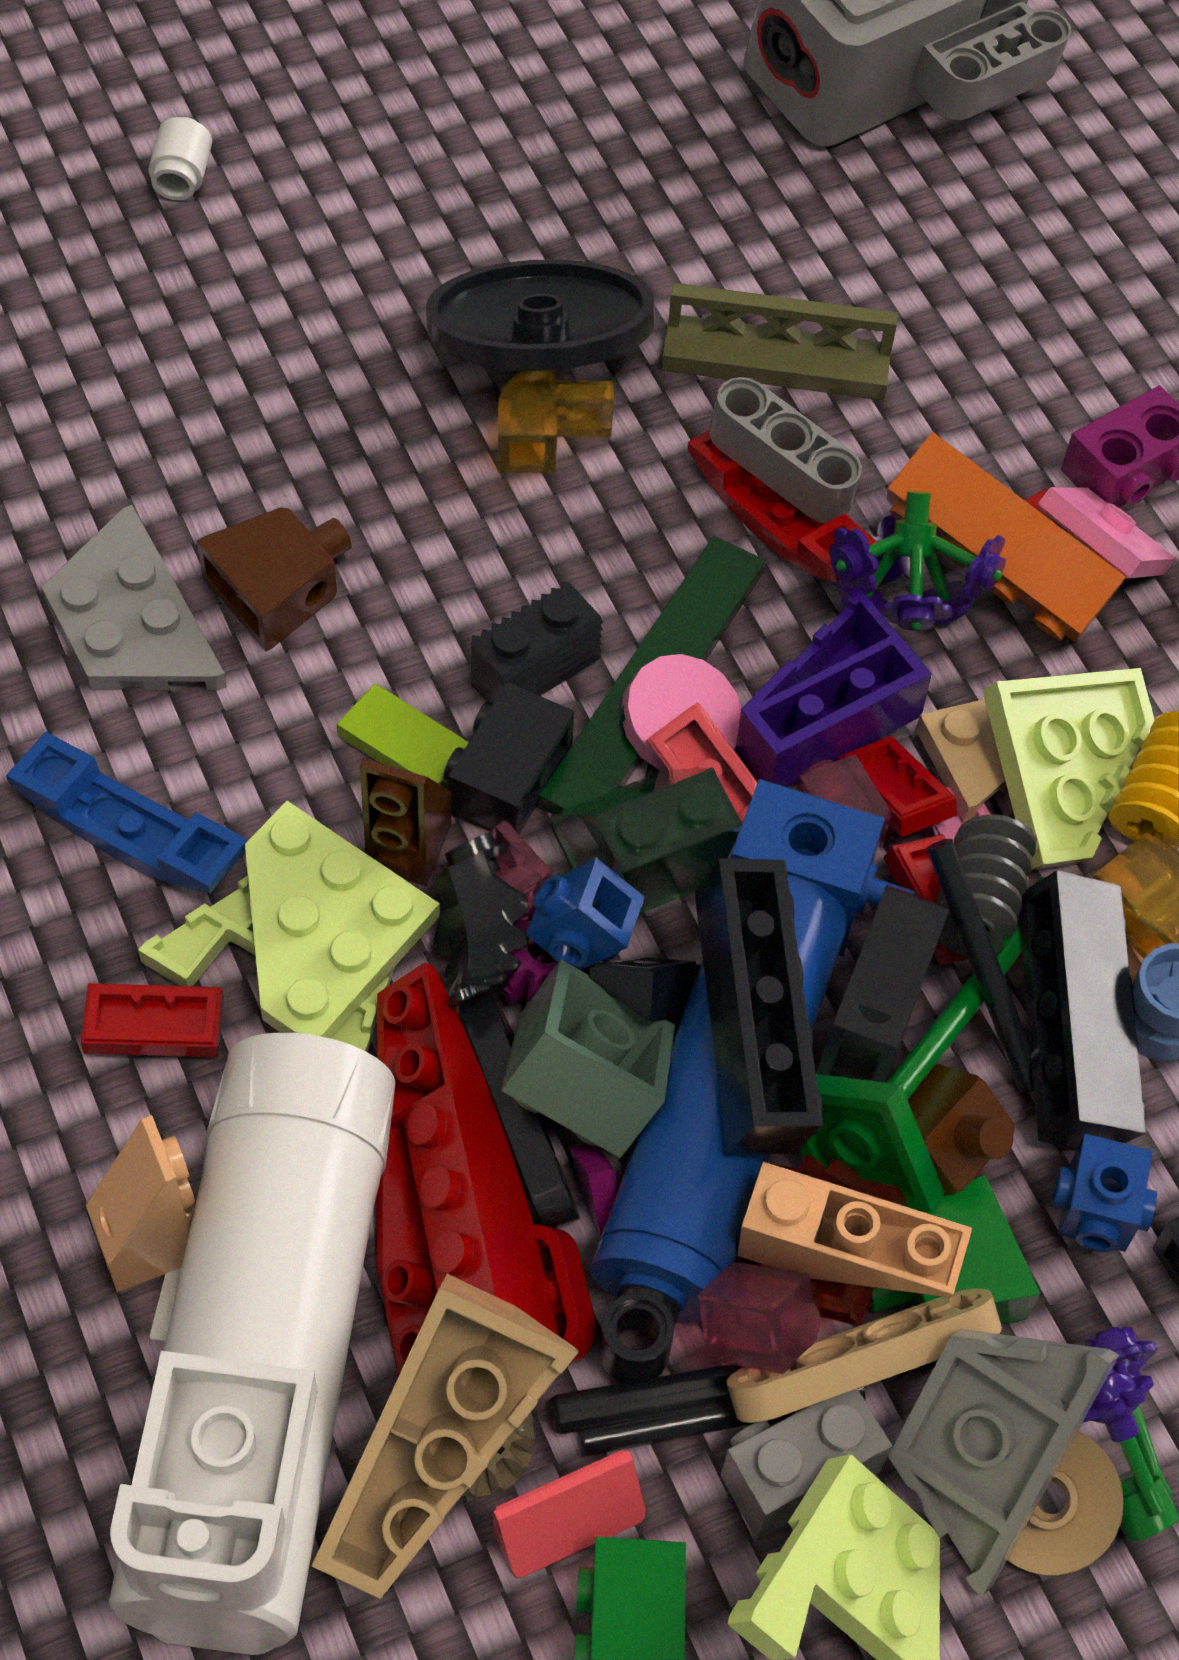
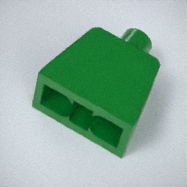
M986 1175L973 1179L964 1190L955 1195L942 1196L932 1211L918 1210L972 1228L954 1292L974 1288L991 1291L1001 1324L1028 1319L1041 1293ZM858 1285L862 1299L872 1314L903 1303L906 1309L942 1297Z

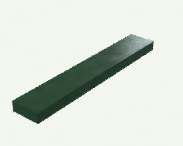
M716 536L712 537L539 795V808L591 834L595 832L642 760L625 734L623 722L626 718L624 715V705L622 706L624 691L635 674L643 666L660 656L683 654L706 661L764 573L765 559Z

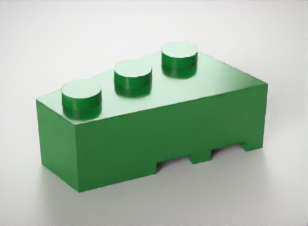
M596 1537L593 1567L579 1566L576 1613L590 1614L589 1634H575L574 1660H685L686 1542Z

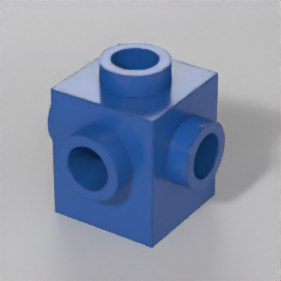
M596 857L563 876L555 874L542 884L533 900L536 910L526 935L547 951L555 961L559 962L562 959L575 968L583 970L601 960L603 962L610 961L620 951L628 947L645 897Z
M1084 1133L1071 1160L1070 1169L1060 1167L1056 1177L1051 1207L1062 1209L1058 1235L1073 1238L1080 1246L1092 1251L1110 1252L1116 1249L1125 1252L1138 1229L1148 1231L1153 1220L1157 1202V1191L1147 1189L1153 1151Z

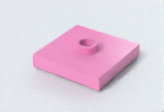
M1050 487L1038 503L1040 510L1087 548L1125 575L1126 578L1165 575L1177 559L1135 526L1136 522L1127 513L1115 505L1105 502L1089 488Z

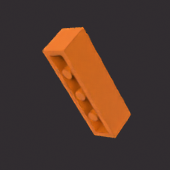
M933 431L887 488V501L893 505L889 512L896 520H904L907 491L930 492L931 500L928 522L937 524L936 536L976 557L980 554L987 540H993L998 535L1005 538L1004 547L999 555L1006 559L1001 579L997 581L990 591L1011 605L1018 599L1036 613L1032 621L1042 631L1058 641L1067 636L1076 643L1126 578L1125 575ZM944 555L947 559H949L951 562H953V563L956 564L957 566H959V567H961V568H963V569L966 568L965 565H963V564H961V563L955 561L954 559H952V558H950V557Z

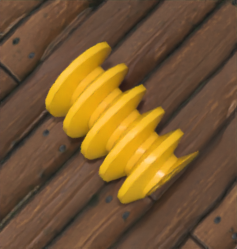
M1179 711L1165 712L1156 717L1150 728V733H1148L1141 746V751L1132 764V770L1127 775L1123 788L1114 801V807H1112L1107 815L1112 827L1122 836L1132 841L1161 849H1175L1179 847Z

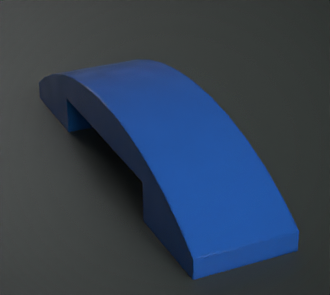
M45 732L6 775L8 783L18 792L80 838L136 870L181 888L211 893L245 853V843L248 839L198 812H195L189 820L102 774L95 757L48 732Z

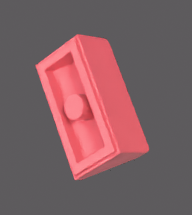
M696 702L647 740L722 841L742 826L758 781L701 704Z
M620 1450L495 1507V1511H493V1534L515 1578H523L594 1545L596 1537H612L643 1522L645 1519V1505L634 1460L629 1450Z

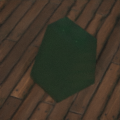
M714 768L663 770L551 814L549 819L573 869L597 857L645 897L639 914L695 892L719 858L728 859L743 825Z

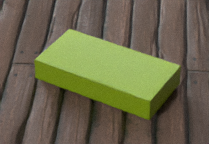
M376 683L337 723L338 737L377 762L426 776L447 788L448 783L443 781V774L451 754L457 747L465 749L469 743Z

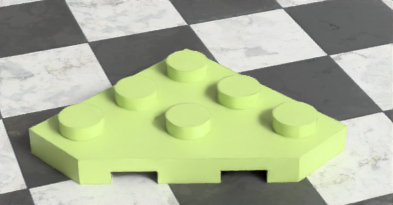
M1141 668L998 681L982 689L1015 819L1028 826L1037 837V851L1032 857V870L1078 864L1093 858L1102 840L1098 833L1107 814L1114 807V801L1123 788V783L1131 770L1130 767L1148 733H1150V728L1154 722Z
M286 801L245 843L262 1020L280 1033L310 1034L331 1039L438 919L440 903L289 801Z

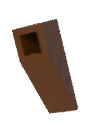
M363 758L360 764L365 853L407 882L427 887L452 825L451 791L426 776Z

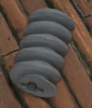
M987 814L973 817L963 823L955 834L954 846L997 956L1003 949V941L1009 939L1017 929V915L1021 912L1022 896L1027 890V876L1032 871V857L1037 851V837L1028 826L1019 820L1003 815ZM941 888L938 892L937 903L949 907ZM949 910L938 942L948 950L968 957Z

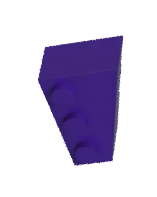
M859 588L848 599L847 607L829 626L824 624L813 635L812 643L793 662L788 660L741 708L735 752L757 780L761 779L788 787L838 761V757L842 754L866 746L918 719L920 714L923 713L932 673Z

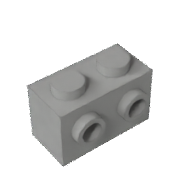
M858 1389L794 1411V1415L773 1426L769 1424L768 1420L755 1422L738 1432L730 1440L732 1448L727 1451L720 1477L756 1540L788 1523L828 1458L852 1454L874 1475L881 1472L891 1451L892 1444Z

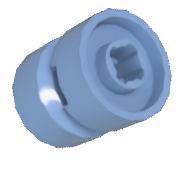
M1169 943L1153 949L1143 959L1131 988L1139 1053L1157 1061H1176L1179 1059V943Z

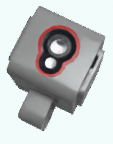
M758 0L743 62L748 75L805 139L818 146H831L927 102L942 117L950 120H964L1039 86L1054 77L1070 37L1071 27L1066 18L1057 12L1044 9L1033 11L1027 5L1028 0Z

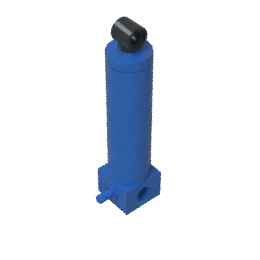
M759 779L734 845L731 859H774L786 861L789 890L794 901V925L798 953L803 965V988L807 1017L813 1031L838 955L844 956L857 914L863 915L867 903L878 906L886 885L916 896L917 894L914 890L875 878L878 865H874L873 862L885 821L884 817ZM703 960L673 1039L665 1102L637 1137L589 1268L593 1280L605 1292L616 1298L609 1305L603 1316L599 1355L604 1369L612 1378L621 1383L646 1382L659 1377L663 1373L669 1362L674 1328L677 1321L703 1322L711 1320L718 1313L738 1254L741 1227L762 1163H768L771 1154H727ZM628 1329H642L650 1334L655 1343L649 1348L642 1350L630 1349L623 1345L618 1335Z

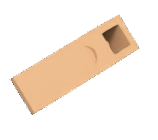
M152 1115L140 1120L86 1204L95 1235L117 1293L182 1267L195 1209L194 1206L196 1204L187 1177H190L178 1141L175 1135L162 1140Z
M763 1162L741 1227L737 1256L805 1278L952 1298L972 1228Z

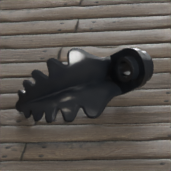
M491 832L480 835L445 853L444 855L450 867L431 878L440 900V915L435 931L434 944L440 956L451 954L444 973L445 983H453L449 992L450 1008H455L476 995L488 992L490 987L505 983L507 979L505 973L517 970L521 964L520 959L510 955V953L527 946L529 943V937L526 935L527 932L513 926L514 922L526 915L528 899L525 894L495 874L502 870L497 859L508 853L504 843L496 844Z

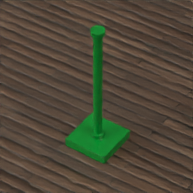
M1019 915L1017 916V929L1009 939L1003 941V949L996 956L1004 976L1022 954ZM974 972L886 1083L816 1074L817 1087L822 1098L823 1126L800 1148L811 1177L908 1208L932 1211L945 1192L908 1099L984 1003V998Z

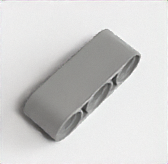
M744 377L732 378L724 382L717 393L709 435L712 443L801 512L817 522L828 523L843 513L847 515L851 509L861 477L862 466L859 458L850 449L759 382Z

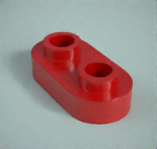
M533 1225L531 1228L534 1239L538 1241L546 1277L544 1281L549 1301L552 1304L558 1335L579 1350L576 1357L569 1364L571 1365L580 1361L588 1353L596 1332L595 1314L579 1249L574 1238L566 1231L543 1225Z

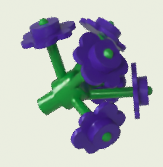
M907 491L904 520H896L892 515L884 517L877 527L878 536L874 537L878 542L869 545L866 536L859 529L848 531L842 527L834 531L835 543L830 546L829 556L832 568L840 580L833 583L838 589L843 591L841 602L845 607H847L848 599L860 588L879 612L887 617L888 622L898 624V627L904 630H927L932 628L934 623H949L961 618L972 607L971 601L975 600L983 589L986 591L991 590L997 581L1001 579L1006 559L999 555L1004 547L1005 538L998 535L993 540H987L980 554L976 557L936 536L937 524L928 522L931 500L930 492ZM937 551L969 567L965 576L966 584L963 585L961 581H952L946 584L936 556ZM923 564H926L934 588L923 592ZM903 574L904 577L910 579V594L899 595L893 599V602L883 599V595L877 590L883 578L895 580Z

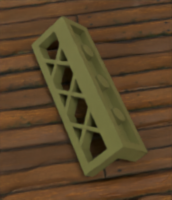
M673 283L661 371L728 380L744 377L751 378L765 385L884 401L898 312ZM682 305L705 307L712 315L706 318L681 315ZM747 313L762 315L768 322L760 326L746 324L739 317ZM802 321L817 322L824 329L811 333L801 331L795 325ZM860 328L883 331L881 342L857 339L851 332Z

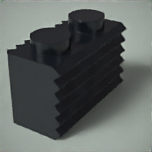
M561 582L560 589L551 588L550 594H541V600L532 599L531 606L522 605L521 612L512 611L511 618L502 617L501 624L492 623L491 630L482 629L481 636L472 635L471 685L485 701L489 700L491 702H495L506 682L539 696L601 658L599 652H601L599 646L602 644L600 638H602L600 631L603 630L601 627L603 623L601 616L570 583Z

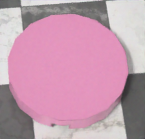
M683 654L660 656L643 666L629 683L622 698V706L624 705V715L626 718L623 722L625 734L640 757L660 771L672 774L647 739L696 702L701 704L734 749L737 741L741 705L737 692L724 674L702 659Z

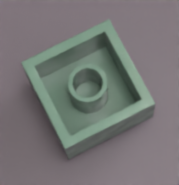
M560 959L519 1015L501 1091L513 1097L526 1110L541 1113L570 1129L586 1144L600 1146L621 1158L665 1102L675 1025L665 1019L655 1022L644 1019L591 979L589 975Z

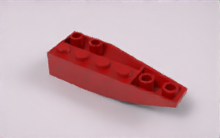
M425 962L377 993V1059L389 1068L396 1083L386 1166L380 1178L377 1191V1269L398 1377L447 1274L515 1305L558 1335L552 1304L549 1301L544 1281L546 1277L538 1241L534 1239L531 1228L534 1224L513 1152L493 1096L455 1009L449 1007L451 1000L434 965Z

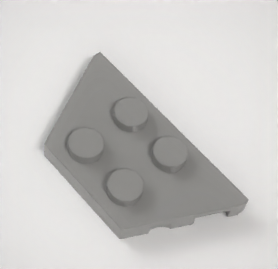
M133 505L124 507L41 586L44 601L90 690H122L131 686L139 687L143 690H169L170 682H206L207 690H221L227 687L225 672Z
M960 1329L951 1335L888 1457L906 1486L913 1489L921 1498L923 1512L938 1536L949 1535L972 1571L965 1577L972 1589L981 1596L993 1587L1119 1357L1112 1350Z

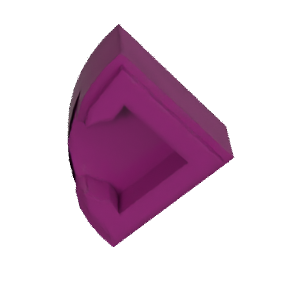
M583 1144L570 1148L586 1206L601 1237L618 1192L614 1168L599 1146Z

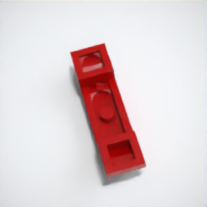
M710 430L688 441V451L693 460L731 511L763 543L799 569L827 581L838 582L840 580L832 568L829 556L830 546L835 543L834 531L843 527L848 531L859 529L866 536L869 545L878 542L845 513L828 523L817 522L808 517L720 451L712 443L709 435Z

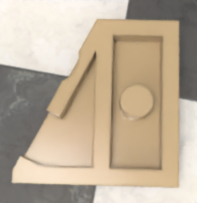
M985 699L920 714L915 730L945 787L952 789L956 797L957 810L963 822L976 817L977 811L982 807V804L998 790L1004 792L1007 789Z

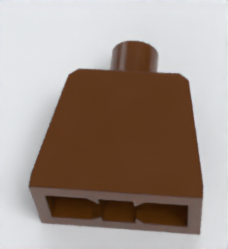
M282 507L197 540L202 577L266 652L274 648L333 600L337 593L335 563L333 559L352 548L346 529L336 518H332L309 531L290 509Z
M936 1064L908 1099L945 1194L943 1196L955 1195L964 1190L990 1159L1003 1158L1012 1147L1014 1123L986 1082L978 1075Z

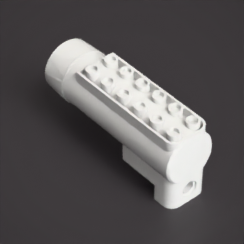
M267 1033L248 1037L236 1043L229 1051L209 1121L202 1177L164 1351L160 1352L132 1485L120 1484L110 1529L112 1546L118 1558L109 1598L110 1607L115 1615L124 1623L152 1634L159 1640L169 1644L258 1655L286 1644L298 1632L373 1208L380 1178L386 1166L396 1084L392 1072L383 1062L362 1049L338 1040L301 1033Z

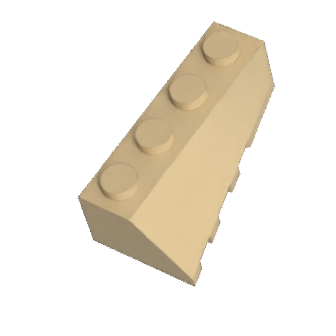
M447 1274L435 1296L311 1567L381 1599L443 1522L444 1517L478 1479L496 1452L534 1409L538 1400L558 1375L562 1374L576 1357L579 1350L515 1305Z

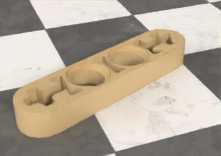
M977 1288L954 1292L952 1298L939 1297L741 1368L727 1379V1387L737 1419L748 1423L774 1419L939 1359L950 1336L960 1329L1000 1334L1002 1326L993 1295L989 1290Z

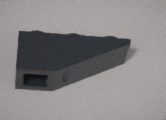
M886 885L832 1025L816 1074L885 1083L888 1081L947 919L949 907Z

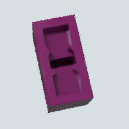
M1158 385L1071 434L1061 471L1078 488H1089L1105 502L1113 504L1118 508L1125 504L1133 506L1139 503L1156 486L1169 479L1171 481L1179 480V404Z

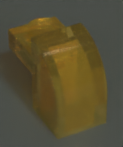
M555 370L522 371L514 376L503 388L498 401V473H555L557 437H611L614 407L613 381H555Z

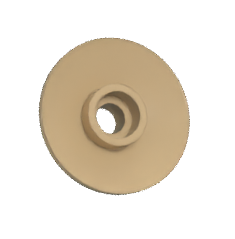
M1079 1431L1076 1433L1049 1483L1057 1485L1063 1490L1065 1494L1063 1509L1058 1513L1052 1514L1045 1511L1039 1501L1007 1559L1010 1563L1028 1572L1041 1575H1063L1081 1570L1094 1563L1108 1550L1119 1531L1123 1516L1124 1498L1118 1472L1106 1452L1095 1441Z

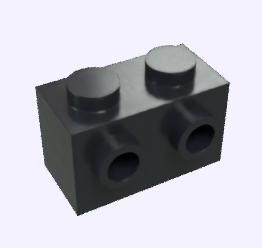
M506 682L495 702L487 700L481 706L474 721L473 737L465 749L457 747L447 762L443 781L448 783V790L451 791L452 811L513 839H517L537 806L540 793L572 747L574 710Z

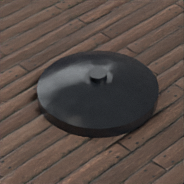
M525 260L472 270L443 283L430 295L426 304L428 336L441 351L471 364L517 371L569 369L615 358L642 344L652 333L655 321L654 296L650 288L643 281L613 267L573 260Z

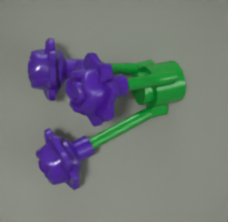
M1112 1327L1106 1331H1099L1095 1334V1337L1091 1336L1085 1340V1346L1110 1349L1118 1354L1119 1357L1083 1422L1105 1423L1111 1440L1119 1442L1130 1471L1119 1476L1124 1498L1123 1516L1120 1526L1128 1542L1135 1543L1152 1537L1179 1521V1513L1171 1499L1173 1493L1161 1471L1140 1407V1403L1146 1400L1145 1393L1154 1386L1151 1376L1141 1375L1140 1371L1145 1367L1146 1361L1158 1350L1156 1342L1139 1341L1132 1327Z

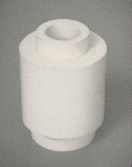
M174 117L165 120L159 127L149 164V175L155 191L165 198L178 201L186 200L202 185L212 146V137L209 131L196 120L188 117Z

